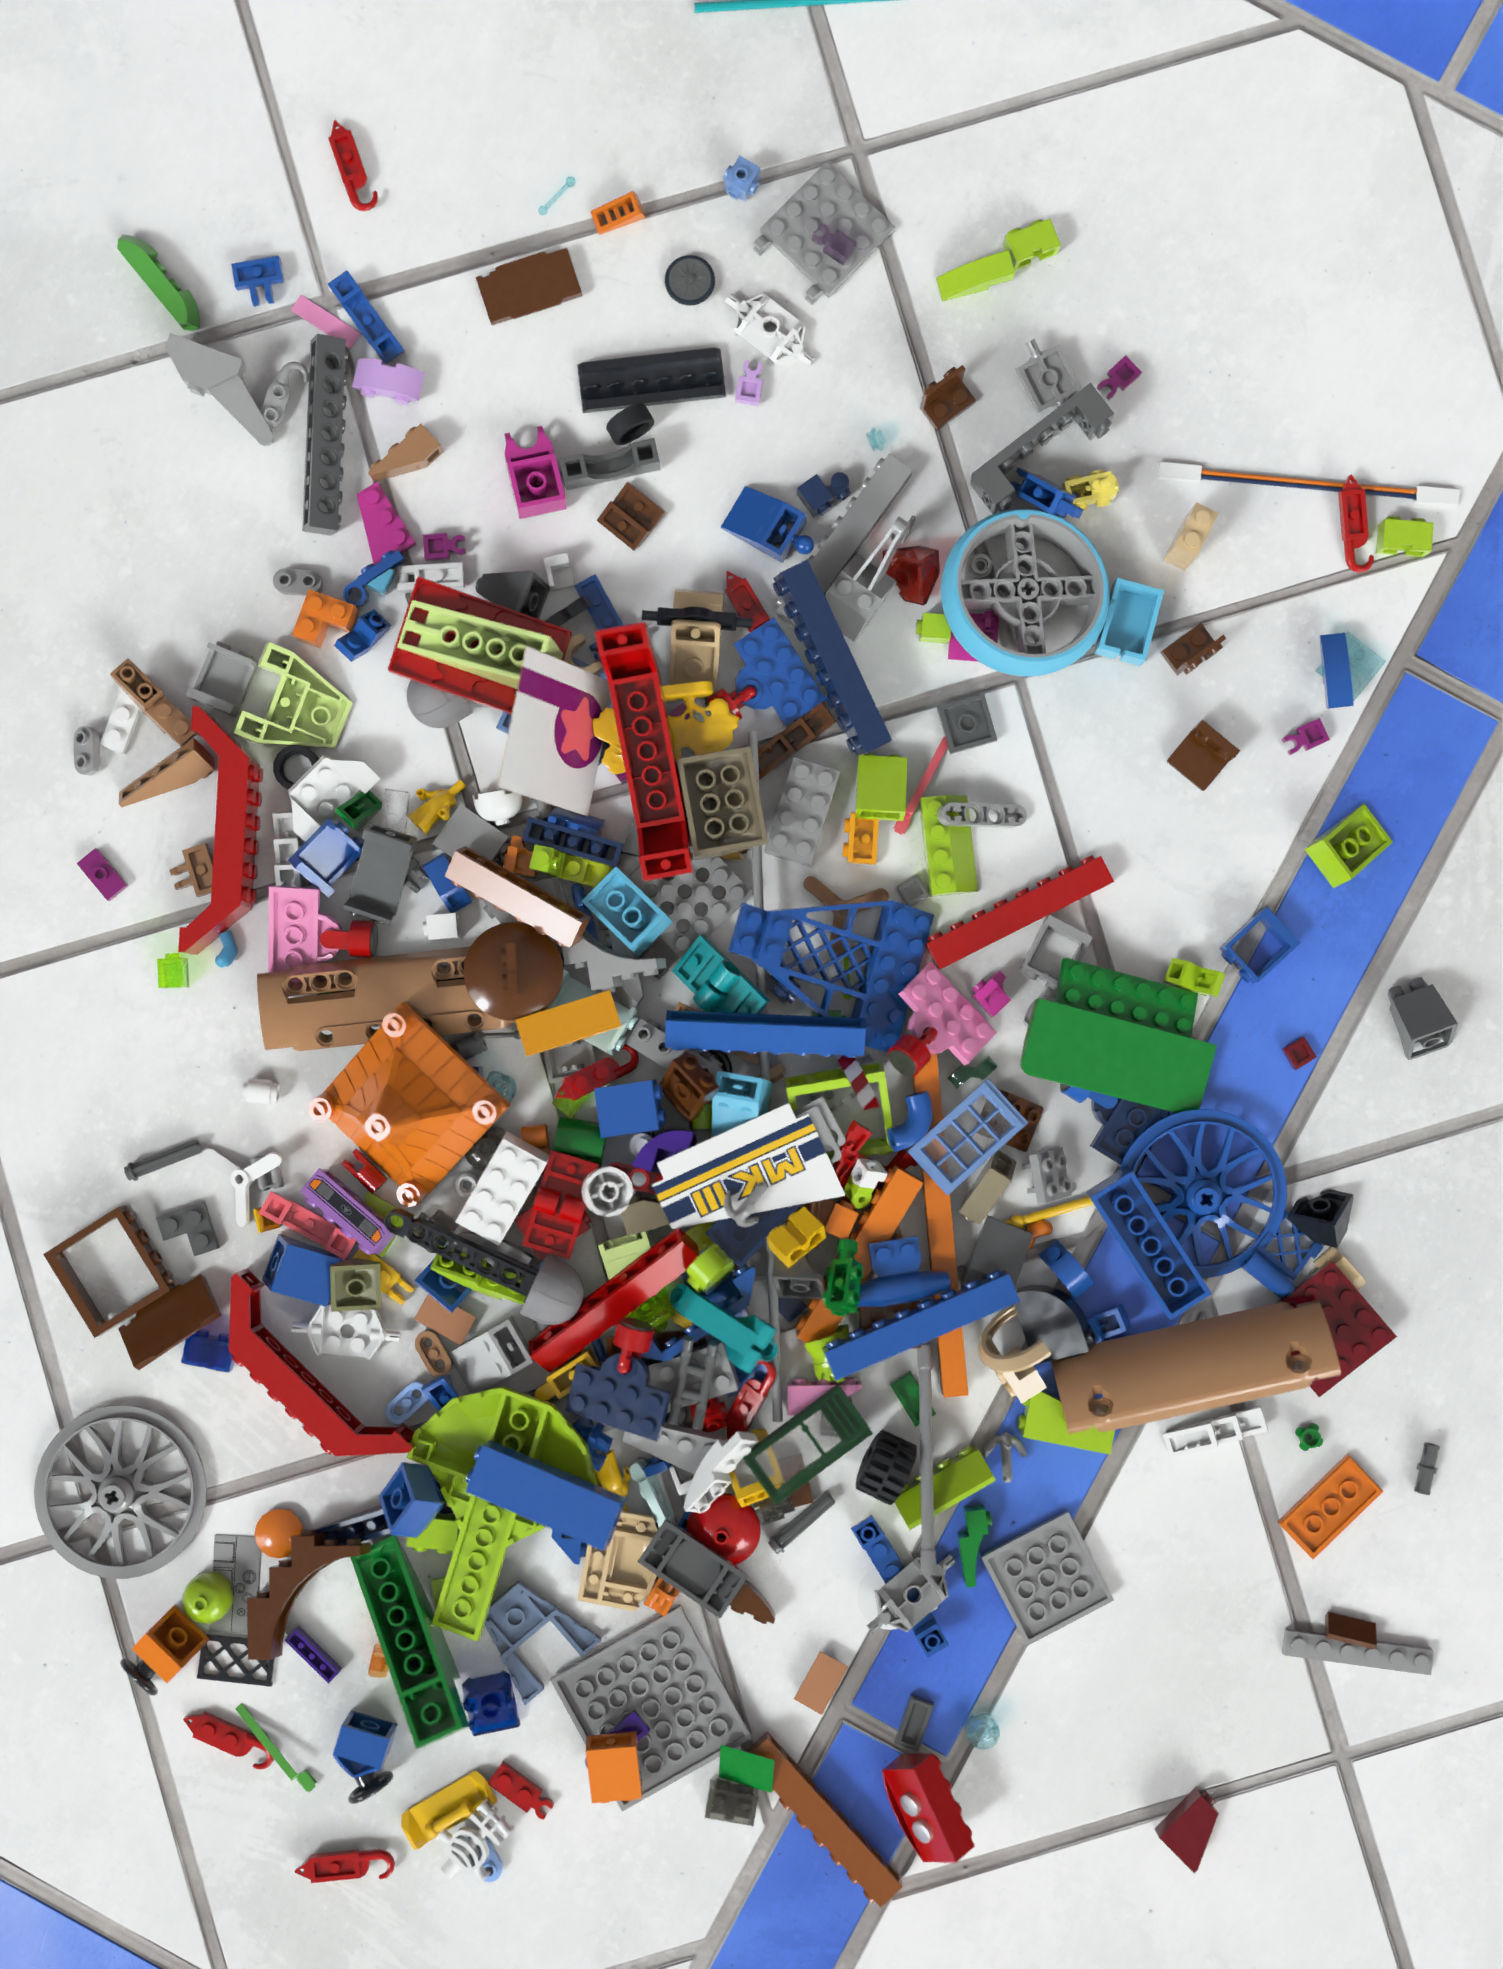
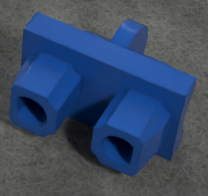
M597 1423L594 1433L587 1436L588 1433L586 1431L578 1433L587 1443L593 1468L597 1471L601 1470L607 1456L597 1452L596 1449L606 1454L613 1442V1438L602 1433L605 1425Z

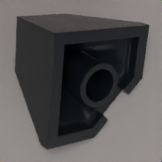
M1329 1189L1320 1192L1321 1196L1310 1200L1307 1197L1298 1199L1288 1214V1220L1314 1243L1338 1248L1347 1232L1354 1199L1353 1194Z

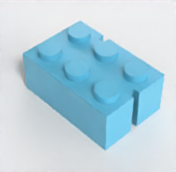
M1117 578L1111 587L1107 618L1098 636L1094 654L1112 659L1119 655V661L1141 666L1147 658L1164 590Z

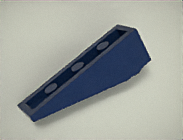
M381 1505L316 1528V1533H325V1539L337 1538L339 1543H346V1539L361 1538L362 1542L390 1533Z

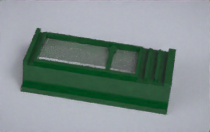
M837 1384L758 1442L751 1449V1452L743 1457V1460L771 1500L777 1505L872 1435L873 1432L845 1392Z

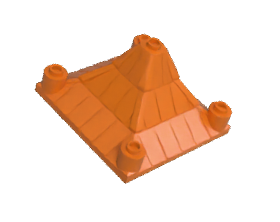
M404 1001L393 1012L384 1017L382 1026L325 1091L310 1102L309 1113L317 1121H325L329 1118L348 1138L399 1186L397 1197L400 1203L404 1206L412 1207L418 1206L511 1104Z

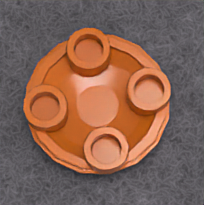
M291 1509L270 1510L256 1524V1544L269 1557L278 1559L289 1557L291 1555V1536L301 1534L303 1529L302 1523Z

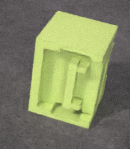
M648 1230L630 1236L626 1234L601 1242L598 1245L609 1280L653 1247Z

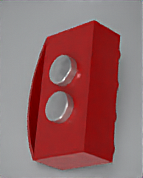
M934 1753L901 1754L882 1769V1776L890 1805L904 1834L923 1862L957 1863L975 1847V1844L971 1838L972 1830L965 1824L962 1818V1808L954 1800L950 1791L952 1788L951 1784L944 1777L940 1769V1759Z

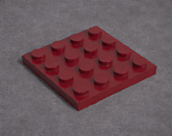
M1329 1260L1295 1287L1290 1296H1284L1276 1302L1289 1303L1294 1309L1296 1304L1319 1300L1337 1353L1341 1375L1319 1380L1315 1377L1310 1387L1319 1398L1397 1337L1332 1260ZM1300 1350L1291 1352V1356L1301 1354Z

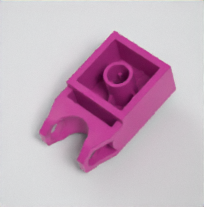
M542 426L537 427L538 440L529 449L518 447L511 438L510 433L504 434L506 441L505 462L519 519L566 510V497L552 443L544 434Z

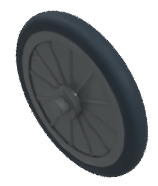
M695 255L681 256L669 265L665 274V287L670 297L676 302L688 306L697 305L707 300L712 294L715 287V274L711 265L703 258Z

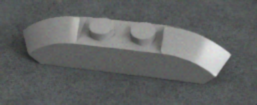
M598 918L599 931L609 930V934H605L608 948H613V951L628 957L636 958L635 953ZM636 973L635 979L623 980L624 986L615 987L616 995L628 1009H631V1007L636 1008L644 997L639 973Z

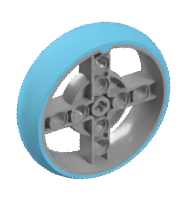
M1007 510L980 520L970 527L955 543L948 555L941 581L942 607L947 623L955 638L980 663L1009 675L1042 676L1059 671L1076 662L1097 640L1106 621L1109 609L1110 593L1107 572L1095 546L1070 522L1040 510ZM1005 534L1008 561L996 570L992 579L962 580L964 565L973 550L989 538ZM1034 536L1047 540L1061 549L1076 565L1081 576L1058 577L1050 565L1036 558ZM1016 543H1021L1025 549L1018 548ZM1018 566L1025 567L1027 573L1020 571ZM1068 587L1075 589L1077 595L1072 594ZM1045 588L1050 589L1053 595L1047 594ZM997 590H1002L1006 597H1001ZM973 591L980 592L983 598L976 597ZM1088 605L1086 620L1077 636L1066 646L1046 653L1043 624L1055 615L1059 606ZM993 608L996 615L1003 622L1015 627L1017 651L1005 648L986 636L975 624L967 609ZM1023 613H1029L1032 616V620L1025 618ZM1026 636L1032 637L1035 643L1028 642Z

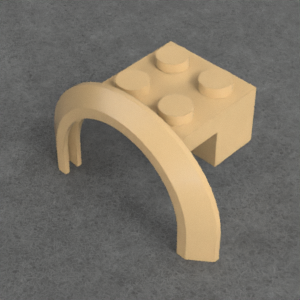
M1011 1305L994 1317L985 1327L979 1340L978 1351L983 1363L995 1371L1010 1396L1014 1397L1016 1395L1020 1402L1024 1403L1047 1388L1034 1365L1050 1356L1051 1352L1044 1342L1040 1340L1024 1351L1019 1346H1016L1004 1355L1000 1354L992 1338L1004 1323L1017 1315L1015 1306Z

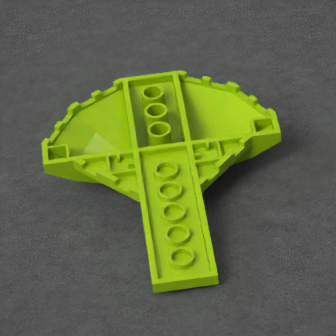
M505 1386L451 1399L441 1410L414 1432L411 1442L416 1446L406 1457L429 1466L433 1476L436 1475L441 1486L440 1490L448 1507L452 1508L457 1519L456 1523L460 1529L432 1625L476 1642L481 1637L508 1546L546 1528L544 1525L466 1492L468 1486L466 1478L469 1471L475 1467L477 1460L474 1459L478 1447L491 1440L597 1485L587 1443L555 1404Z

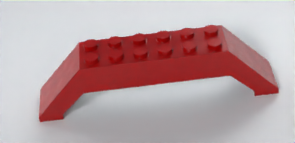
M642 622L595 631L599 657L608 680L637 828L639 861L643 881L692 873L693 866L684 797L660 672L646 623Z
M192 706L191 731L203 737L219 756L211 904L187 927H180L178 952L198 955L215 941L220 934L227 931L252 910V903L256 902L257 894L256 889H253L254 879H257L258 876L255 855L259 853V841L256 840V831L260 830L261 825L260 817L257 816L258 807L262 804L259 782L262 783L263 769L210 713L199 706Z
M248 1268L236 1272L231 1277L229 1352L233 1355V1361L240 1367L244 1366L250 1372L249 1376L254 1382L263 1384L268 1389L267 1394L276 1402L280 1401L286 1407L284 1409L285 1412L292 1419L297 1418L303 1424V1430L309 1436H315L321 1442L320 1446L326 1453H332L334 1456L409 1453L416 1446L411 1442L414 1432L405 1423H402L399 1427L365 1426L261 1323L260 1290L264 1284Z

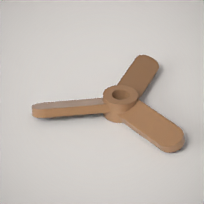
M813 876L807 877L803 882L804 888L825 906L884 901L889 898L886 889L878 888L852 899L842 900ZM871 907L857 908L856 913ZM831 910L834 914L832 926L842 929L847 913L840 914L838 910ZM831 934L830 940L835 938L837 935ZM840 940L831 945L836 956L844 952Z

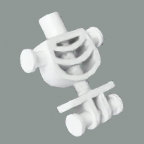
M487 1798L469 1817L480 1828L478 1831L464 1826L452 1835L444 1828L436 1838L437 1841L441 1839L447 1844L444 1852L450 1858L441 1867V1870L450 1879L460 1869L467 1875L474 1871L478 1877V1883L487 1878L491 1873L490 1871L486 1872L482 1866L489 1856V1848L484 1838L488 1836L499 1846L515 1828L514 1826L510 1827L505 1822L506 1817L504 1815L500 1819L495 1815L498 1809L496 1807L493 1809L487 1803ZM479 1810L486 1816L485 1819L478 1813ZM490 1818L496 1823L493 1827L488 1823ZM497 1828L504 1835L503 1838L496 1832ZM462 1834L468 1835V1836H470L471 1838L468 1839V1838H466L465 1836H461V1835H462ZM478 1845H479L480 1848H481L482 1857H481V1854H480L479 1849L477 1848Z

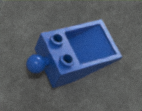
M747 486L744 487L721 525V529L781 563L784 562L793 545H795L797 552L802 555H807L814 549V541L810 536H799L807 524L805 513L786 502ZM788 524H794L791 530L787 529ZM781 544L780 549L776 548L775 545Z

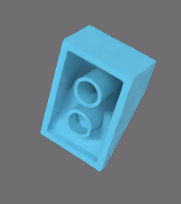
M616 866L582 900L638 957L673 922Z

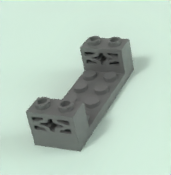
M1090 382L974 471L971 475L970 485L992 514L998 511H1006L1012 505L1011 502L1013 501L1015 489L1004 475L1014 468L1013 463L1018 459L1023 461L1034 452L1032 449L1039 443L1043 446L1049 442L1056 430L1060 429L1062 431L1073 422L1072 418L1090 441L1094 437L1100 439L1110 430L1109 427L1112 425L1111 421L1115 413Z

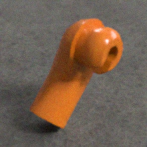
M1039 1220L1026 1227L1027 1231L1033 1233L1028 1249L1032 1250L1037 1237L1042 1235L1048 1236L1052 1233L1053 1226L1046 1220Z

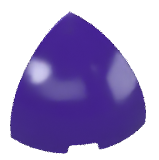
M670 1131L654 1137L641 1148L632 1166L661 1174L657 1163L695 1146L697 1143L695 1133Z

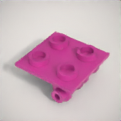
M984 611V614L969 613L979 629L997 643L999 617L993 615V611ZM951 631L948 659L979 662L961 646Z

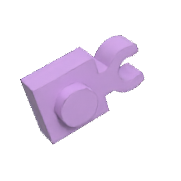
M746 360L744 363L746 377L739 376L735 402L759 406L763 379L756 378L762 372V363L758 362L757 369L752 371L748 368L749 360Z

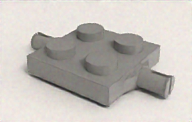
M1034 338L1026 343L1032 357L1027 363L1015 370L1038 413L1050 406H1057L1058 408L1072 393L1081 389L1060 344L1050 350L1040 351Z

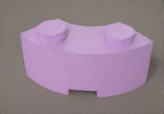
M362 358L358 359L352 387L360 390L363 396L369 398L383 396L392 398L399 404L408 405L409 402L419 401L425 373L399 363L396 366H390L383 363L380 359Z

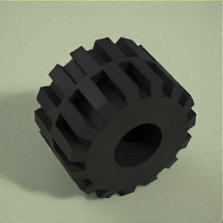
M881 1430L872 1440L862 1459L856 1478V1489L888 1505H892L902 1493L912 1472L917 1455V1446L892 1433Z

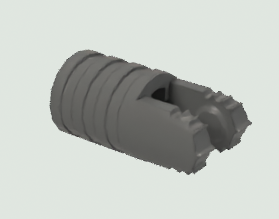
M475 1033L449 1045L463 1059L468 1060L488 1050L484 1038L482 1041H477L474 1039Z

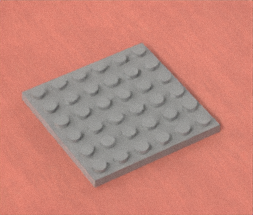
M681 1605L668 1611L665 1617L662 1615L550 1679L585 1745L587 1736L606 1734L634 1709L650 1727V1732L637 1742L640 1779H642V1799L616 1801L621 1811L630 1808L720 1757L721 1745L736 1748L752 1739L751 1732Z

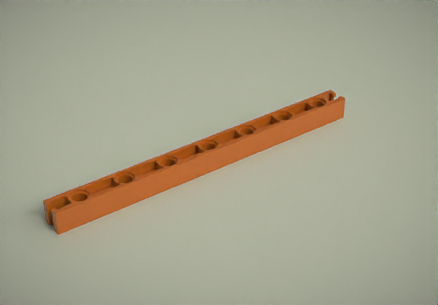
M937 1054L931 1055V1059L916 1076H912L914 1093L929 1091L933 1117L928 1132L943 1119ZM943 1130V1131L940 1133V1135H941V1136L944 1138V1140H945L944 1130ZM936 1138L924 1148L935 1162L946 1154V1149ZM945 1160L940 1167L948 1175L947 1160ZM921 1167L930 1271H947L951 1289L957 1291L959 1287L950 1194L947 1196ZM941 1294L934 1296L933 1301L941 1298ZM960 1327L937 1337L941 1392L944 1398L968 1396L963 1330Z

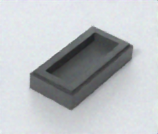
M910 1694L894 1740L895 1744L917 1752L919 1751L934 1702Z

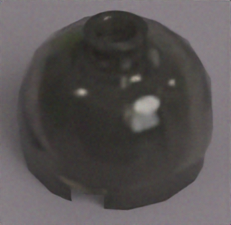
M493 1124L465 1154L467 1162L474 1169L483 1172L505 1135L506 1130Z

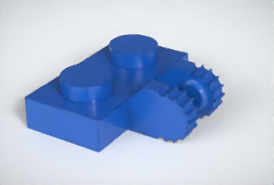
M279 256L231 264L235 288L237 291L249 289L254 307L260 305V298L256 287L264 286L268 304L274 303L271 285L285 283Z

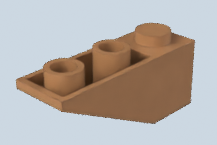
M419 424L417 427L414 426L408 430L405 435L406 438L399 444L395 443L389 448L388 454L382 460L379 459L371 465L368 474L374 482L427 468L444 452L441 444L422 424Z

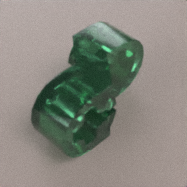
M987 1056L975 1067L962 1064L947 1079L957 1089L970 1077L980 1078L981 1080L985 1079L998 1065L990 1056Z

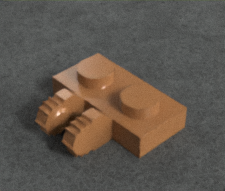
M203 843L182 850L186 864L174 867L169 871L171 875L175 876L188 871L190 878L175 883V890L193 885L196 897L211 894L213 860L208 844Z

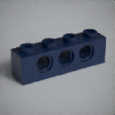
M528 817L522 841L528 844L554 848L559 852L613 868L615 866L619 868L624 846L620 842Z

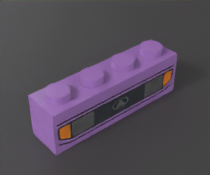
M318 1168L300 1191L306 1196L305 1201L314 1208L319 1207L324 1212L322 1215L331 1223L336 1222L341 1226L340 1231L346 1237L357 1240L360 1243L358 1247L369 1255L371 1253L381 1254L395 1236V1234L386 1229L385 1219L327 1169Z

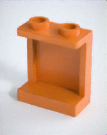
M637 1732L587 1736L586 1759L592 1803L642 1799V1779H640L637 1753Z

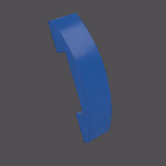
M347 270L328 283L340 304L383 363L388 364L405 352Z

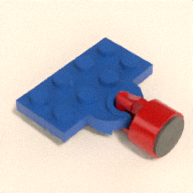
M773 617L733 644L745 663V666L738 672L735 678V690L728 694L721 688L706 698L704 704L707 707L711 701L716 698H722L728 703L730 713L738 716L739 721L742 719L739 709L743 706L762 710L772 706L784 726H787L821 702H824L826 698Z

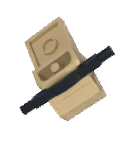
M676 589L673 608L658 607L657 611L642 610V620L657 621V625L671 626L669 685L710 681L713 684V694L717 692L722 630L736 631V627L752 629V618L737 617V613L723 612L724 592Z

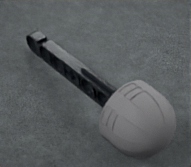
M584 595L544 621L561 626L589 608L591 604ZM410 680L407 688V703L413 716L422 724L432 728H446L473 713L465 698Z
M393 1209L385 1218V1227L391 1233L402 1238L406 1236L411 1242L461 1264L482 1277L526 1296L527 1298L520 1314L547 1325L560 1324L572 1318L581 1307L584 1298V1286L580 1275L572 1266L547 1254L540 1270L488 1246L472 1242L425 1219L414 1218V1214L403 1209ZM391 1216H400L403 1220V1225L399 1227L394 1226L390 1220ZM422 1226L426 1231V1235L423 1237L416 1236L413 1232V1227ZM444 1236L447 1238L448 1246H438L436 1237ZM454 1242H456L457 1245L455 1246L454 1251H450ZM464 1247L468 1249L466 1257L461 1255V1250ZM481 1258H491L494 1266L492 1268H485L481 1264ZM507 1267L513 1268L517 1275L512 1279L507 1278L503 1270ZM521 1274H525L521 1280V1283H519L518 1280L520 1279Z

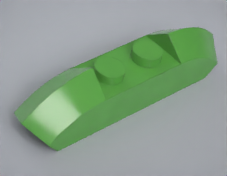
M122 235L118 239L117 249L184 331L199 329V310L190 291H181L182 289L173 278L168 280L164 276V273L167 271L156 260L158 252L152 246L136 237Z

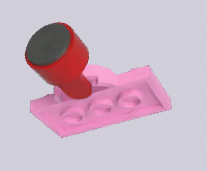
M269 886L268 972H283L295 965L327 961L333 958L340 949L349 950L351 957L371 958L376 954L378 927L374 921L352 920L350 930L345 931L334 917L320 912V888ZM298 978L290 979L294 983L302 982Z
M930 961L898 994L914 1011L907 1030H910L911 1035H902L889 1049L888 1056L892 1066L906 1076H916L930 1061L931 1055L941 1053L948 1048L965 1066L972 1061L997 1032Z

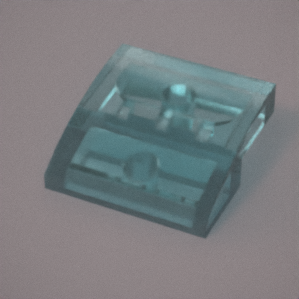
M1347 631L1345 635L1354 701L1378 673L1386 660ZM1321 663L1319 667L1316 669V672L1323 677Z

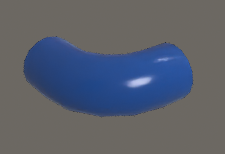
M921 1091L905 1096L908 1108L907 1119L904 1123L887 1129L888 1141L894 1152L907 1149L918 1143L928 1132L933 1117L929 1091Z

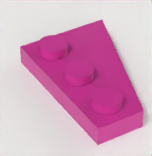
M378 482L357 494L374 566L381 562V556L390 550L394 552L399 550L401 553H404L417 545Z

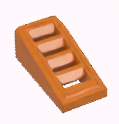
M634 191L590 211L599 235L646 218L639 197ZM632 204L635 211L631 212L628 205ZM620 207H623L624 212H625V214H626V215L623 216V217H622L621 212H620V210H619ZM612 210L614 211L616 216V220L614 221L610 214V211ZM601 214H605L608 224L604 225Z

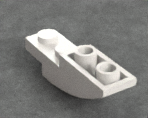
M737 1431L729 1441H716L703 1458L692 1479L684 1503L686 1512L703 1513L707 1511L712 1502L725 1492V1489L732 1482L729 1472L736 1468L739 1461L748 1455L758 1442L754 1433Z

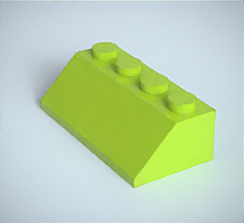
M967 795L923 797L919 801L930 897L978 892L971 827L945 826L940 823L937 817L939 807L951 802L968 803ZM968 809V811H967V817H968V819L970 820L969 809ZM946 811V815L952 818L959 816V812L950 813Z
M968 1445L959 1450V1455L953 1459L945 1458L937 1463V1468L933 1470L934 1516L996 1481L976 1445L973 1447ZM920 1473L915 1477V1481L910 1484L906 1483L902 1493L895 1501L909 1530L921 1524Z

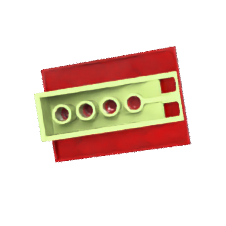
M417 576L387 670L400 677L512 715L526 646L564 661L572 632Z

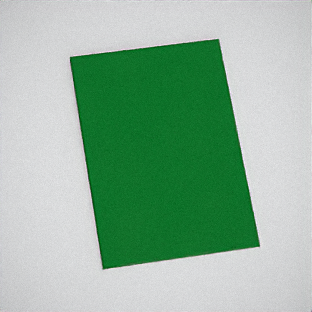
M721 1745L720 1778L772 1793L774 1760Z

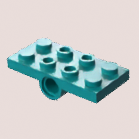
M705 935L698 936L672 970L695 994L693 996L694 1002L707 1012L760 1014L771 1001Z

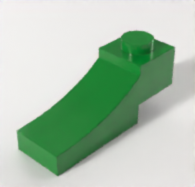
M983 1504L963 1507L967 1531L957 1533L966 1588L976 1587L975 1568L978 1549L983 1536L989 1534L988 1526H992L990 1511H985Z

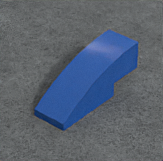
M1345 633L1320 635L1326 708L1354 706Z
M1122 1304L1086 1317L1089 1328H1092L1095 1333V1343L1125 1332L1131 1327Z

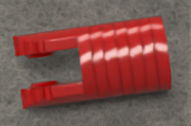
M356 1148L352 1153L364 1167L358 1171L350 1161L344 1160L341 1164L371 1194H374L388 1179Z

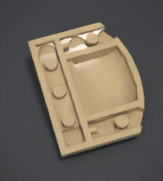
M622 1510L610 1545L604 1551L587 1545L578 1601L636 1611L640 1605L638 1604L645 1597H648L657 1577L656 1574L638 1563L639 1558L658 1531L653 1516Z

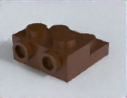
M687 1051L673 1059L660 1082L663 1094L689 1122L698 1117L704 1105L713 1099L720 1087L715 1082L713 1074L705 1072L698 1064L697 1057L689 1054Z

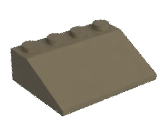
M750 746L677 759L695 861L768 844Z

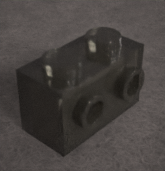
M723 1778L710 1779L704 1818L754 1826L759 1789L743 1784L730 1783L729 1780Z

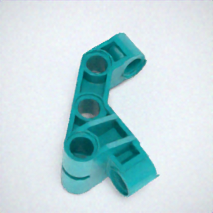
M679 1284L673 1289L670 1296L672 1306L685 1318L725 1343L728 1359L741 1370L751 1374L759 1360L770 1361L777 1355L778 1346L773 1341L774 1339H772L777 1329L770 1323L754 1315L736 1317L710 1301L702 1293L698 1294L693 1288L685 1284Z

